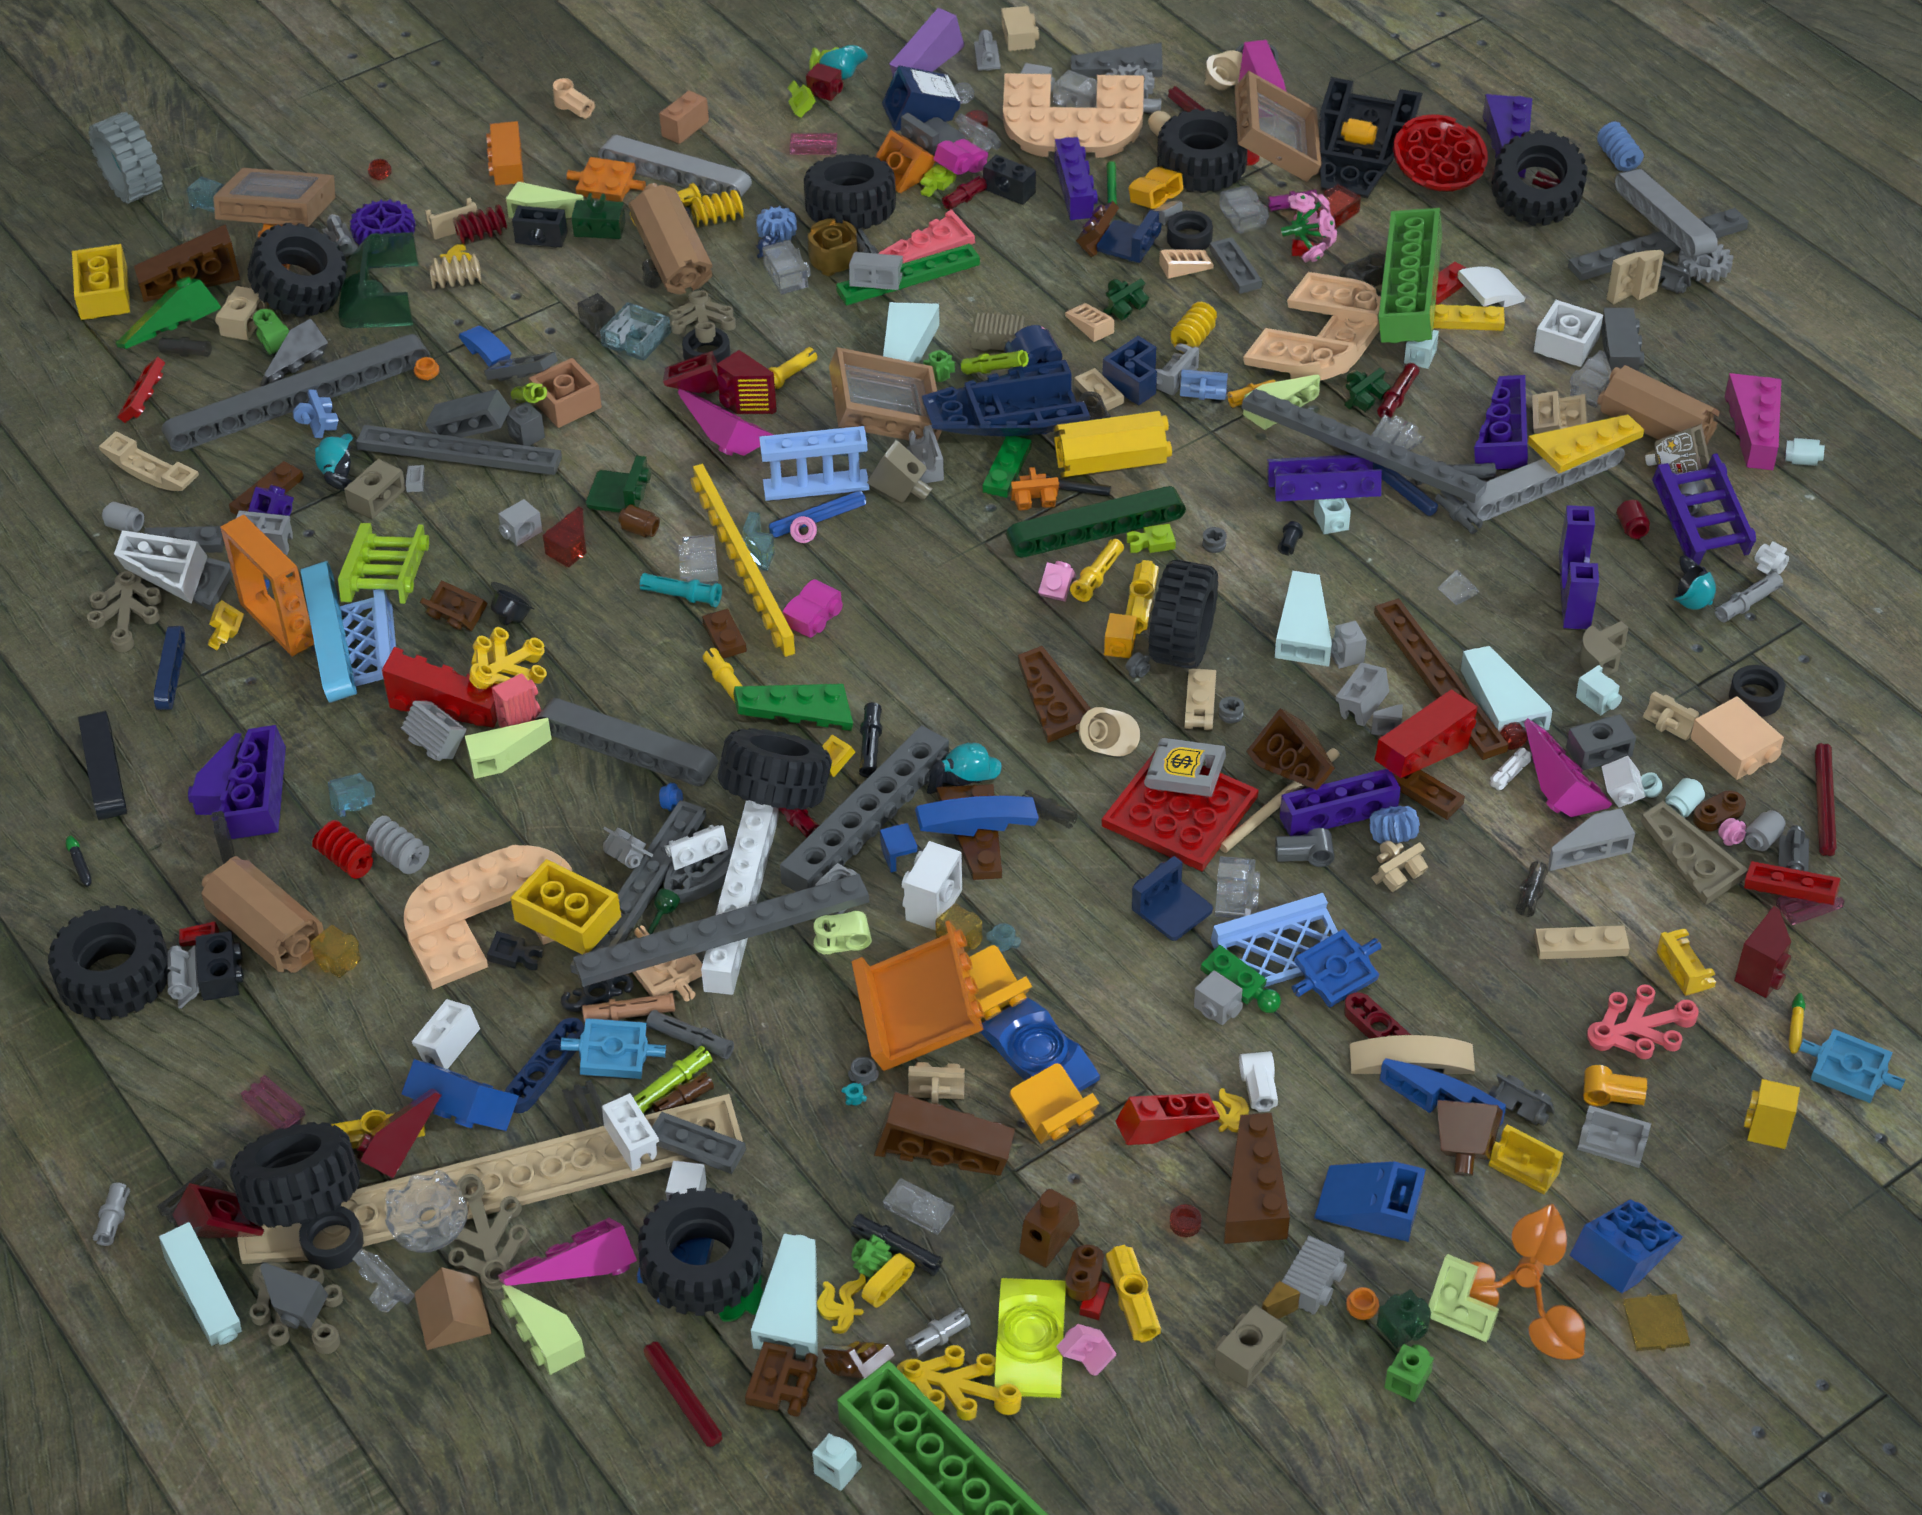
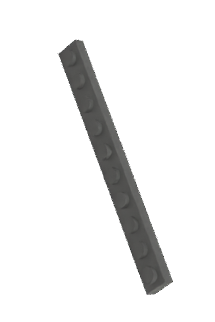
M1254 389L1243 400L1242 409L1472 503H1475L1486 491L1487 482L1478 479L1474 475H1468L1455 470L1451 466L1443 465L1431 460L1427 456H1421L1408 451L1404 447L1396 446L1379 437L1361 432L1357 428L1349 427L1337 422L1335 419L1314 413L1310 409L1299 407L1288 400L1277 398L1263 390Z
M855 874L573 957L574 965L582 987L869 903V894L860 874Z

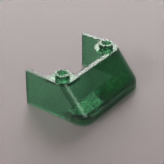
M414 233L371 234L346 262L347 272L341 288L338 312L340 324L345 328L413 326L408 292L384 293L383 285L380 282L369 280L370 268L419 266Z

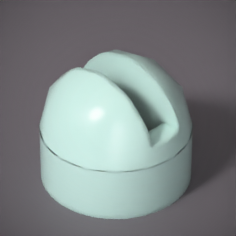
M1652 772L1641 776L1645 796L1648 798L1657 797L1663 789L1660 778Z

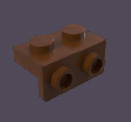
M1114 201L1105 206L1101 204L1092 212V217L1083 226V230L1076 240L1090 257L1097 254V244L1119 209Z
M442 580L430 600L423 597L420 600V603L426 608L425 613L436 620H440L442 617L453 628L461 630L463 627L470 631L474 629L488 605L485 600Z

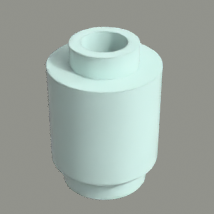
M1794 438V441L1787 440L1785 461H1790L1796 465L1817 466L1818 461H1823L1824 445H1820V440Z
M1684 778L1667 795L1665 803L1682 817H1688L1705 798L1703 786L1695 779Z

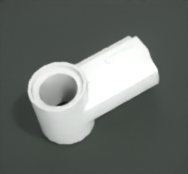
M1272 1052L1240 1054L1241 1079L1243 1082L1246 1081L1251 1108L1256 1109L1258 1112L1270 1111V1109L1278 1104L1274 1083L1275 1072Z

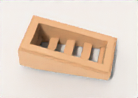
M1205 250L1160 251L1159 264L1168 279L1214 268V264Z
M1086 303L1065 312V316L1093 342L1114 333V319Z

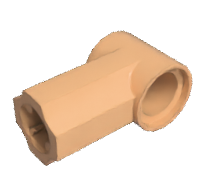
M561 78L554 81L553 96L554 105L557 108L569 109L584 119L591 116L592 111L595 109L594 101L575 90L571 80Z

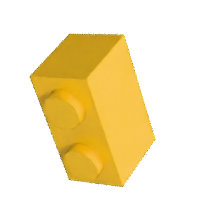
M1764 1079L1761 1080L1759 1091L1752 1090L1749 1109H1747L1744 1127L1749 1128L1747 1141L1781 1149L1786 1148L1796 1115L1800 1087Z

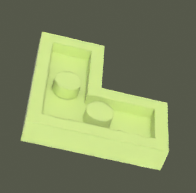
M1447 1254L1444 1258L1425 1317L1487 1342L1499 1309L1469 1297L1478 1266Z

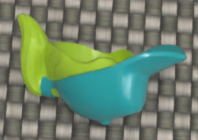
M848 45L842 48L835 47L832 50H822L821 53L817 48H812L809 69L811 70L817 63L841 70L842 80H846L852 77L859 64L868 59V55L861 47L856 45Z

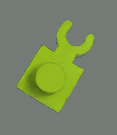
M1170 524L1144 527V533L1136 531L1127 533L1126 541L1130 543V553H1138L1143 548H1148L1149 553L1176 548V541Z

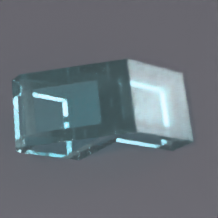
M749 512L742 529L743 540L756 564L762 571H768L775 554L773 534L762 533L760 513Z

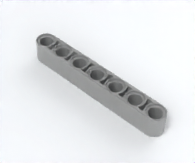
M619 135L611 136L598 151V156L602 159L635 163L636 174L688 188L689 184L695 183L700 192L708 195L717 193L720 197L723 191H726L729 195L731 190H736L741 198L752 185L749 175L741 170Z
M1642 169L1619 173L1615 176L1617 192L1690 257L1717 250L1718 241L1715 233Z
M1619 447L1560 474L1544 459H1540L1487 481L1486 491L1475 503L1462 499V501L1468 504L1469 510L1482 521H1486L1615 467L1623 460L1625 451L1622 447Z

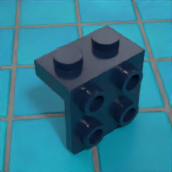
M1150 210L1140 226L1114 220L1098 242L1097 251L1140 263L1161 232L1162 224L1159 222V212Z
M1175 856L1165 863H1160L1152 873L1145 878L1137 880L1132 887V910L1171 941L1181 938L1213 912L1212 904L1182 882L1183 862Z

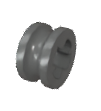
M1218 527L1206 529L1203 532V548L1210 553L1223 551L1226 547V532Z
M1236 697L1223 698L1219 703L1220 719L1226 723H1237L1242 720L1243 701Z

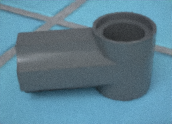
M1316 828L1302 836H1276V861H1309L1311 865L1316 867L1330 865L1335 858L1331 832L1324 828Z

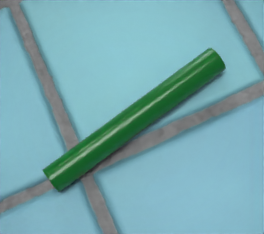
M1109 161L1106 164L1107 204L1114 201L1117 205L1116 163Z

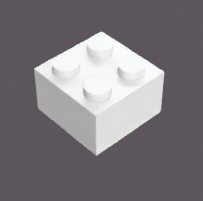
M1555 300L1537 328L1534 352L1581 367L1599 339L1603 314Z
M929 841L925 849L918 852L914 867L911 872L907 871L902 880V888H904L905 893L902 905L905 907L906 921L935 931L939 930L962 891V857L960 851Z

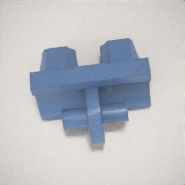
M1182 370L1180 396L1197 397L1199 400H1205V398L1225 400L1228 373Z
M308 389L309 402L299 403L293 410V417L300 424H310L315 438H323L324 430L336 431L338 416L336 413H331L332 401L330 397H319L316 390Z

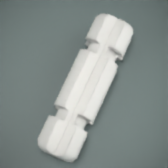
M1519 748L1514 753L1515 756H1511L1498 769L1499 771H1496L1490 777L1491 787L1502 790L1508 784L1507 782H1510L1523 769L1522 767H1525L1531 761V752L1525 748Z

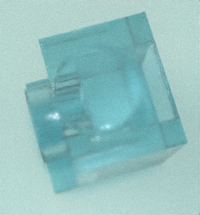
M201 176L186 189L190 207L194 210L199 207L215 213L213 196L224 184Z
M361 773L328 781L331 807L340 818L346 817L345 811H358L364 806L371 805L372 798H375L372 782H368Z

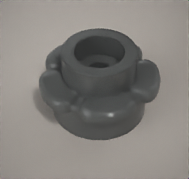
M1140 652L1135 653L1128 660L1125 667L1129 671V675L1132 678H1135L1137 675L1139 677L1145 676L1151 668L1149 664L1150 657L1148 655L1144 656Z
M859 1057L852 1062L848 1076L852 1082L855 1081L866 1086L876 1081L879 1071L876 1070L877 1066L872 1059Z

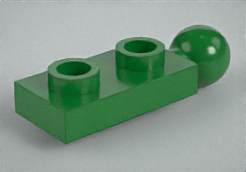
M1219 945L1201 964L1200 970L1206 975L1215 970L1242 988V1002L1246 1005L1255 998L1257 999L1259 1009L1265 1013H1273L1279 1009L1281 1005L1280 995L1275 990L1263 989L1266 986L1267 979L1223 946Z

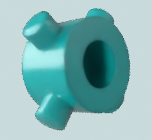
M851 1083L847 1087L842 1088V1092L845 1093V1103L848 1106L859 1105L867 1100L861 1083Z

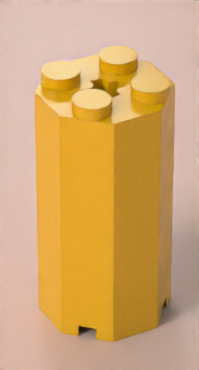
M1160 411L1054 426V432L1059 431V437H1054L1057 464L1059 468L1064 467L1065 470L1060 473L1061 477L1167 463V457H1172L1171 442L1166 440L1165 433L1169 429L1167 416H1161Z

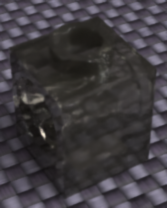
M598 293L577 303L580 323L596 337L605 333V329L616 320L615 307Z

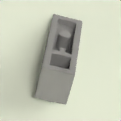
M1619 808L1594 814L1554 845L1550 852L1549 870L1553 871L1631 853L1635 832L1623 810Z

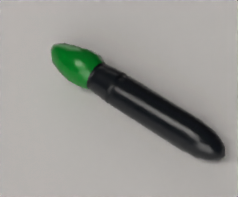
M68 836L65 842L66 848L70 852L80 881L84 886L89 887L92 884V877L80 850V844L73 836Z

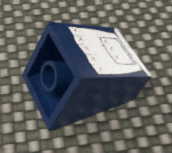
M898 65L882 105L893 129L900 131L901 116L906 113L911 114L923 123L934 117H938L945 122L951 121L959 110L961 101L948 75Z

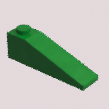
M190 277L182 278L176 282L177 286L169 289L116 342L118 348H130L157 336L156 331L158 330L160 332L171 331L178 328V322L188 320L193 322L221 309V306L201 280L190 279Z

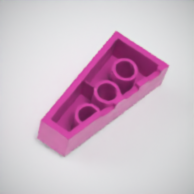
M1729 373L1725 399L1729 403V412L1735 422L1736 435H1739L1740 447L1746 467L1773 470L1779 448L1781 379Z

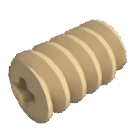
M475 253L472 254L470 261H468L465 254L462 255L461 262H458L456 256H452L451 263H448L446 257H443L441 264L437 262L436 258H433L430 265L433 289H435L437 282L441 288H445L446 281L449 282L451 287H455L456 280L459 281L461 286H464L466 279H468L471 285H474L476 277L480 284H482L479 260Z

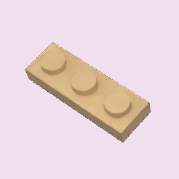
M1625 925L1535 929L1534 938L1539 959L1628 956L1630 950Z

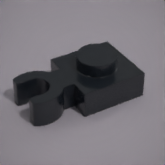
M496 931L487 953V961L514 969L517 963L520 962L529 970H537L538 960L531 959L530 957L542 958L543 948L538 945L526 947L524 938Z

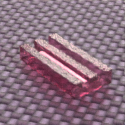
M791 133L790 154H837V133Z
M1782 896L1777 899L1776 905L1790 924L1795 925L1843 908L1845 901L1842 897H1836L1834 905L1823 903L1815 906L1817 902ZM1803 908L1805 909V910H1803V911H1800V912H1797V913L1792 914V912H1795V911H1797V910H1800V909H1803Z
M265 1075L260 1078L261 1082L259 1084L254 1082L250 1085V1091L244 1090L240 1093L242 1100L276 1129L288 1128L305 1115L304 1108ZM265 1089L269 1091L274 1097H276L281 1103H283L288 1109H290L294 1114H291L286 1108H284L279 1102H277L271 1095H269L265 1091ZM257 1095L261 1097L286 1120L282 1122L255 1097Z

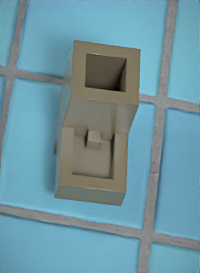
M1622 621L1612 626H1607L1602 631H1599L1593 625L1585 631L1579 656L1580 665L1585 672H1589L1598 665L1603 668L1602 673L1605 676L1618 671L1621 656L1619 649L1625 647L1629 628Z

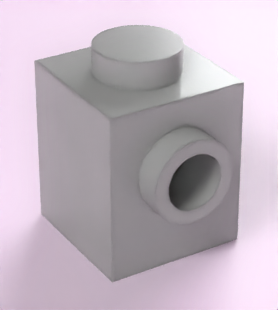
M1214 970L1195 988L1194 1007L1201 1011L1206 1018L1213 1019L1220 1025H1223L1230 1018H1235L1240 1013L1243 1007L1242 988Z

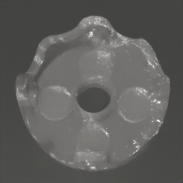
M435 1170L433 1175H412L403 1189L399 1191L390 1189L386 1194L387 1213L385 1223L394 1239L409 1251L427 1253L442 1249L458 1237L467 1221L468 1207L462 1191L441 1170ZM426 1211H436L432 1219L428 1221L421 1220V1216Z

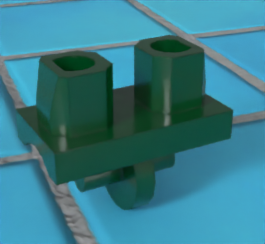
M1142 278L1129 286L1126 281L1111 280L1108 283L1109 291L1106 292V296L1109 298V305L1103 310V313L1109 316L1114 314L1123 321L1133 311L1129 303H1132L1138 310L1144 308L1150 299L1143 291L1146 283Z
M1380 367L1369 376L1365 372L1360 373L1356 370L1348 373L1346 389L1350 391V399L1344 405L1349 410L1356 405L1363 412H1366L1374 405L1376 400L1370 394L1373 393L1378 399L1383 400L1386 391L1391 389V386L1383 380L1386 372Z

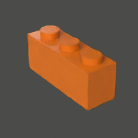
M518 121L490 124V133L486 134L489 176H494L495 185L524 183Z

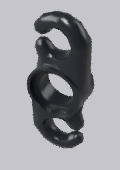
M624 974L582 988H576L572 993L580 997V1000L576 1003H569L568 999L571 994L564 992L561 997V1005L567 1011L580 1012L583 1011L582 1005L606 1003L612 997L620 996L622 990L614 987L618 982H626L624 992L630 993L633 989L634 981L628 974ZM595 988L605 990V993L598 997L589 994Z

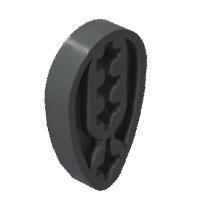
M727 844L728 850L715 854L713 858L710 856L677 870L674 869L672 862L666 874L664 889L676 893L680 898L679 904L697 900L719 889L725 882L733 852L732 848Z

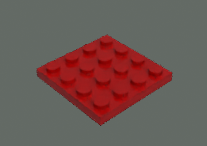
M1153 753L1103 816L1101 826L1172 858L1175 856L1184 864L1203 872L1220 849L1221 843L1232 833L1256 801L1259 789L1222 773L1219 774L1212 797L1148 788L1145 786L1144 780L1153 759ZM1202 765L1199 775L1209 776L1211 768H1206V766Z

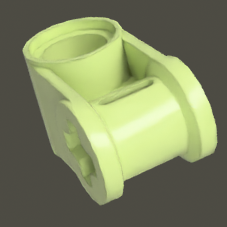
M852 911L844 914L825 915L817 918L814 922V932L816 934L814 948L821 954L851 950L859 951L867 948L872 942L867 918L863 912ZM825 923L827 924V931L824 930ZM827 938L830 940L829 946H827Z

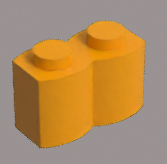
M1162 167L1153 168L1145 177L1137 178L1128 187L1131 203L1151 209L1158 208L1167 199L1176 197L1184 189L1182 173Z

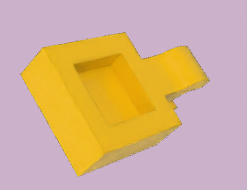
M223 600L215 605L209 625L216 629L211 635L208 645L218 650L221 642L225 644L229 637L233 638L239 631L244 614Z

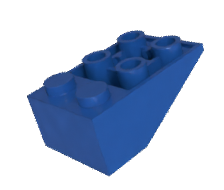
M1395 1161L1329 1165L1314 1219L1409 1242L1422 1194L1426 1169Z
M1630 1199L1584 1225L1570 1256L1622 1294L1637 1285L1681 1241L1683 1236L1676 1232L1668 1222L1659 1220L1648 1212L1643 1204Z

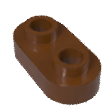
M1735 791L1721 792L1696 806L1693 822L1701 830L1715 831L1720 828L1725 820L1740 818L1744 813L1746 800L1740 793Z
M1082 1245L1077 1247L1072 1253L1065 1284L1066 1293L1074 1300H1089L1098 1292L1104 1269V1253L1099 1247Z

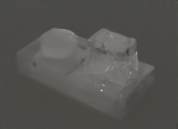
M960 113L955 119L960 128L959 132L963 133L967 139L974 138L972 143L987 152L991 147L998 150L1002 145L994 131Z
M902 1178L898 1180L883 1200L884 1208L937 1235L954 1213V1205Z
M360 1249L352 1258L360 1266L359 1273L363 1278L371 1283L375 1281L378 1283L369 1299L380 1311L387 1313L399 1301L409 1304L415 1297L414 1293L378 1255Z

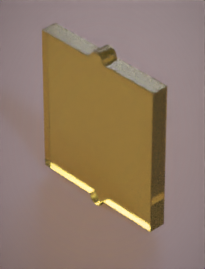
M1647 1294L1646 1297L1623 1299L1622 1303L1636 1351L1660 1349V1351L1664 1352L1666 1348L1690 1346L1691 1342L1676 1294L1658 1296Z

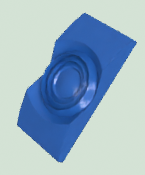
M1028 997L1022 1003L1014 1007L1010 1006L997 1016L982 1023L983 1030L980 1033L1024 1081L1056 1063L1062 1065L1079 1092L1100 1080L1099 1073L1080 1045L1066 1037L1058 1028L1049 1012Z

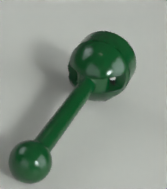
M660 889L655 897L654 904L658 912L648 929L649 934H653L663 914H671L677 908L680 898L673 891Z

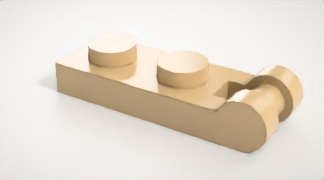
M1188 670L1184 729L1193 730V727H1204V730H1213L1216 670Z

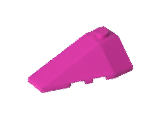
M1267 40L1244 42L1238 82L1250 71L1286 91L1284 80ZM1258 107L1259 119L1276 117Z
M680 389L677 392L708 438L720 445L718 450L732 456L735 452L744 456L760 447V436L774 435L698 395Z
M1527 718L1524 724L1540 788L1548 798L1546 804L1554 812L1559 814L1562 811L1570 817L1609 808L1612 802L1594 781H1589L1582 774L1583 769L1565 755L1566 751L1544 728Z
M607 1218L571 1235L573 1238L572 1243L555 1244L547 1248L548 1251L545 1252L546 1257L540 1259V1256L529 1258L499 1274L498 1277L505 1286L607 1275L610 1273L614 1276L629 1270V1264L636 1262L637 1259L623 1225L611 1218Z

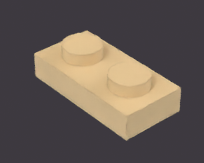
M1096 368L1074 377V385L1102 413L1124 404V395Z

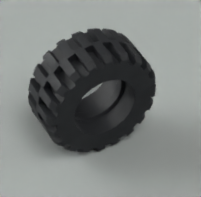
M1193 109L1191 112L1184 111L1179 113L1178 116L1174 115L1161 127L1158 134L1157 166L1182 173L1183 187L1189 192L1200 191V193H1207V191L1211 190L1216 192L1220 191L1223 187L1225 189L1230 187L1245 173L1248 149L1238 144L1237 121L1231 115L1226 116L1221 111L1212 112L1211 109H1205V111Z
M1536 130L1535 133L1527 131L1522 133L1520 138L1518 136L1511 138L1509 144L1507 143L1501 148L1492 176V193L1494 197H1497L1496 203L1500 208L1504 207L1505 214L1509 217L1515 216V220L1520 223L1526 221L1529 222V225L1536 226V223H1542V226L1550 225L1551 221L1558 223L1563 220L1564 215L1568 217L1574 212L1575 207H1578L1581 201L1588 170L1585 165L1584 155L1579 153V148L1575 143H1569L1570 139L1567 137L1556 136L1557 133L1552 131L1550 133H1543V130ZM1541 167L1553 172L1561 183L1553 188L1537 189L1524 183L1518 173L1526 168Z
M839 154L835 157H826L823 161H817L813 166H810L804 176L805 210L816 223L825 219H835V223L843 224L844 220L851 223L856 230L859 228L867 229L872 225L877 226L883 220L886 221L896 208L894 172L885 161H880L877 157L871 158L865 154Z
M284 223L283 226L278 224L262 232L255 242L247 268L248 281L254 293L259 294L258 298L263 303L267 302L269 307L275 311L279 309L283 311L282 314H296V317H304L305 314H308L309 317L318 315L319 312L323 313L333 306L343 286L347 264L344 253L340 251V247L335 241H331L329 235L318 232L319 229L315 227L308 228L305 227V224L300 223L297 225ZM282 264L302 267L312 275L305 276L293 273Z
M1178 559L1170 561L1166 565L1158 585L1159 588L1155 597L1149 629L1148 651L1150 658L1155 662L1186 669L1196 668L1201 663L1207 643L1209 642L1218 596V573L1212 566Z
M738 729L737 731H732L725 738L717 777L722 788L729 790V793L734 796H740L741 799L750 800L760 805H769L774 808L782 807L792 810L799 808L801 810L808 807L813 808L823 801L832 760L829 752L824 750L822 746L796 735L768 729Z
M116 905V908L101 906L100 910L92 911L90 909L83 912V916L79 918L75 916L69 920V925L67 927L63 926L56 934L58 939L54 938L50 945L48 964L60 999L66 1006H69L71 1011L79 1015L83 1013L84 1017L95 1019L96 1016L100 1017L101 1020H111L114 1016L124 1018L128 1016L127 1013L132 1011L137 1013L143 1010L146 1003L151 1004L158 997L157 992L163 991L167 984L168 973L171 971L168 969L167 964L168 951L159 925H156L154 919L149 915H143L142 911L134 908L128 910L126 906ZM113 954L131 955L126 962L116 968L106 971L88 970L96 961Z
M307 1122L304 1125L294 1124L285 1129L273 1130L271 1134H264L258 1137L257 1141L250 1142L244 1146V1150L239 1151L235 1156L230 1168V1177L242 1214L254 1224L259 1226L265 1225L270 1228H275L279 1225L290 1227L292 1224H304L316 1217L319 1219L326 1216L327 1212L337 1210L343 1202H347L352 1197V1194L357 1190L360 1180V1173L349 1136L338 1126H332L325 1122L321 1124L316 1122Z
M706 1187L705 1191L689 1188L686 1193L680 1194L678 1191L669 1195L668 1201L662 1199L654 1205V1212L650 1211L643 1219V1226L640 1227L638 1233L639 1268L643 1284L647 1285V1291L653 1298L657 1299L659 1297L661 1305L668 1309L674 1306L676 1307V1312L687 1315V1312L690 1311L695 1312V1316H705V1312L713 1311L714 1314L724 1312V1307L728 1305L730 1308L735 1307L741 1303V1296L746 1298L754 1290L753 1284L758 1283L761 1276V1267H763L761 1226L758 1225V1218L751 1210L748 1211V1205L738 1198L735 1201L733 1194L723 1191L722 1194L716 1193L715 1188ZM695 1238L714 1239L730 1249L721 1259L705 1265L688 1264L680 1261L672 1254L680 1244Z

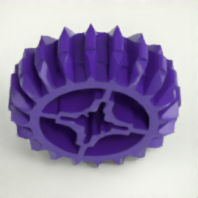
M381 199L379 202L371 201L369 205L363 204V208H357L356 213L352 214V219L350 220V230L354 241L358 243L359 247H364L366 251L373 249L374 252L383 250L385 253L388 249L394 251L395 247L402 248L403 243H409L410 238L414 237L416 227L414 214L411 209H408L407 204H401L400 201L393 202L391 199L388 201Z

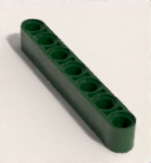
M1165 486L1012 524L1006 530V537L1015 555L1025 558L1143 529L1144 527L1175 521L1185 514L1186 507L1177 490L1172 486Z

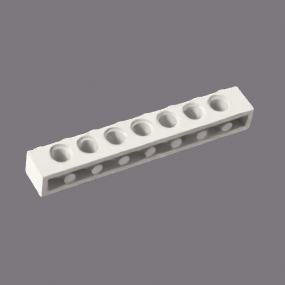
M746 800L716 915L757 903L779 818L778 808ZM747 939L706 950L701 968L704 992L734 994Z

